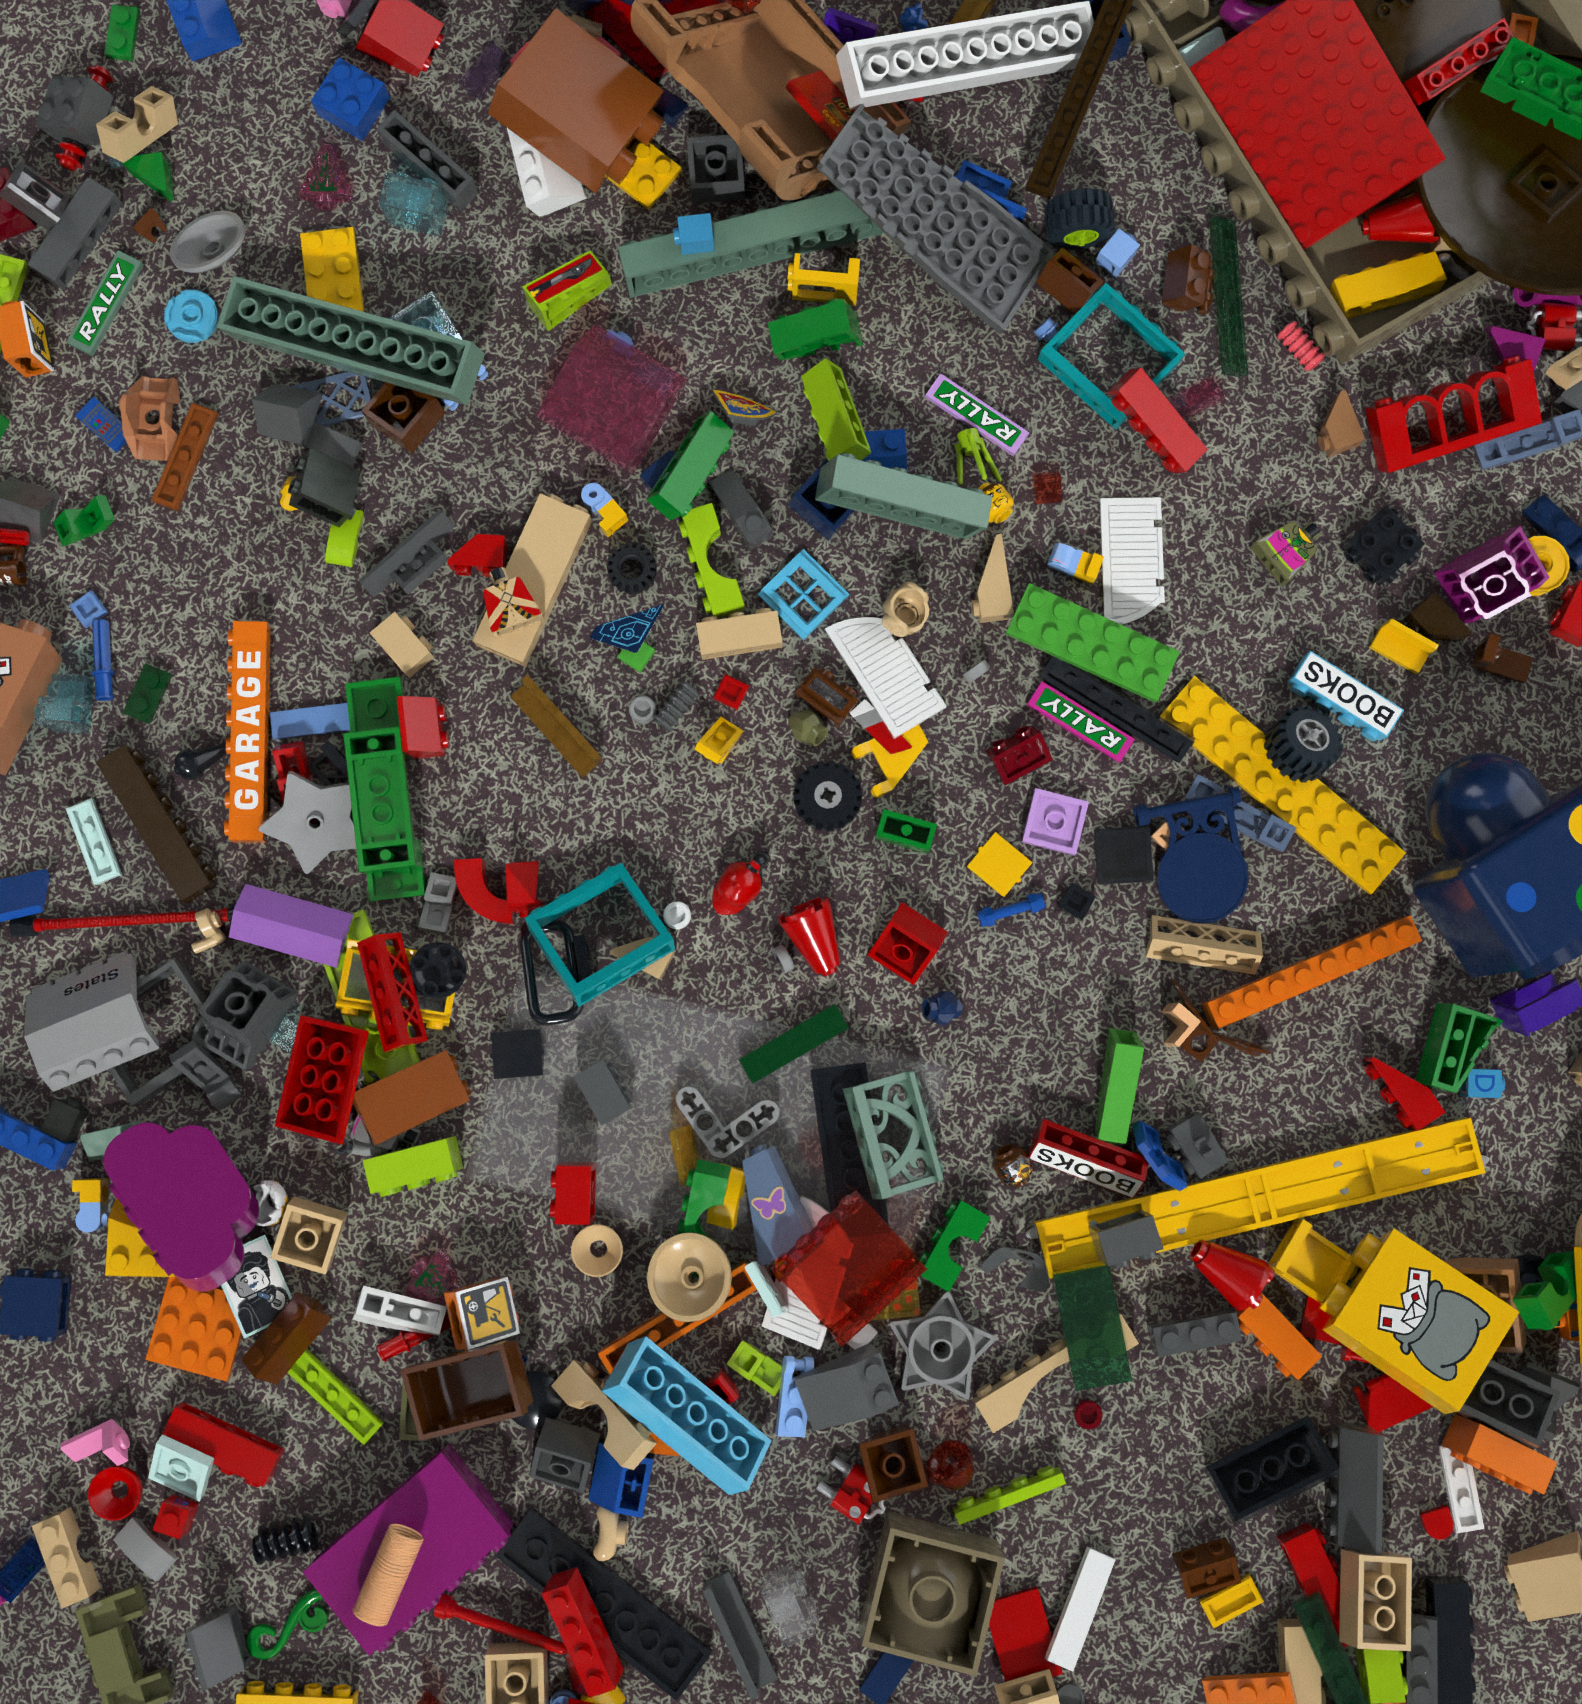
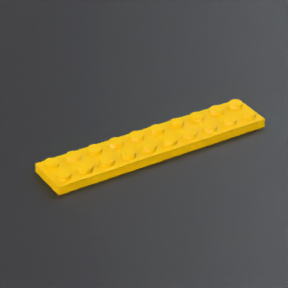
M1196 676L1187 683L1160 715L1163 719L1194 737L1195 742L1192 747L1273 815L1296 827L1295 833L1369 895L1377 889L1406 854L1404 850L1318 778L1313 781L1300 782L1299 779L1296 781L1290 780L1288 775L1282 776L1278 768L1274 769L1271 765L1273 763L1272 760L1267 759L1266 753L1268 750L1264 749L1266 735Z

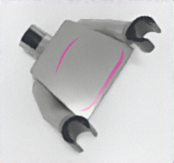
M370 1070L367 1073L374 1077V1080L371 1083H365L361 1080V1083L366 1087L381 1079L374 1071ZM357 1115L347 1138L352 1140L348 1141L344 1138L340 1148L335 1149L331 1147V1150L337 1154L348 1152L349 1154L360 1156L381 1155L388 1152V1150L396 1149L400 1140L414 1146L421 1134V1130L413 1127L373 1147L359 1115Z

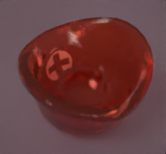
M947 1440L938 1444L928 1461L927 1476L930 1482L951 1491L962 1489L968 1485L974 1476L973 1455L970 1449L958 1440ZM953 1457L955 1463L946 1466L945 1460Z

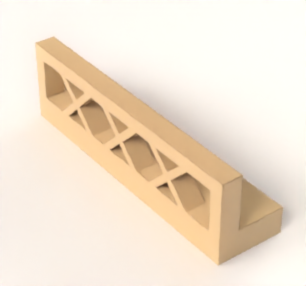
M1152 915L1146 957L1255 975L1263 957L1261 932ZM1158 926L1167 927L1172 932H1159ZM1194 931L1199 937H1190L1185 932ZM1213 935H1219V936H1222V937H1223L1224 939H1226L1227 941H1225V942L1217 941V940H1216L1214 937H1212V936H1213ZM1240 940L1253 941L1254 947L1246 946Z

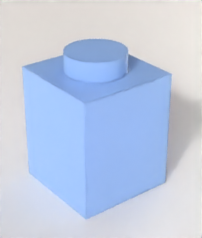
M1118 229L1101 249L1095 263L1117 278L1136 255L1140 244L1137 243L1136 238L1132 234Z

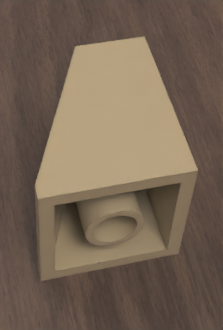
M1578 1531L1508 1555V1564L1504 1566L1505 1574L1509 1584L1514 1583L1517 1593L1514 1596L1518 1610L1525 1612L1528 1622L1582 1613V1540Z

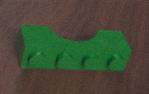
M698 1159L695 1169H689L686 1186H691L690 1195H684L681 1211L686 1212L685 1220L680 1219L677 1235L696 1233L711 1238L703 1230L699 1216L710 1207L723 1205L731 1166ZM694 1272V1273L692 1274L693 1277H698V1278H699V1275H698L697 1272Z

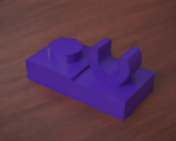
M831 7L828 8L825 14L824 24L843 45L846 42L876 37L878 25L856 18L853 15Z

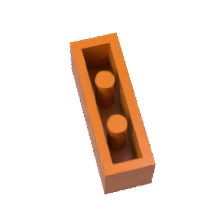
M1264 1295L1257 1308L1252 1309L1248 1307L1243 1311L1235 1310L1240 1330L1246 1336L1251 1333L1258 1340L1254 1345L1266 1357L1271 1354L1277 1360L1274 1366L1286 1378L1291 1375L1299 1380L1322 1357Z

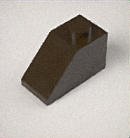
M1436 593L1427 597L1403 619L1407 623L1406 627L1429 640L1461 641L1473 633Z

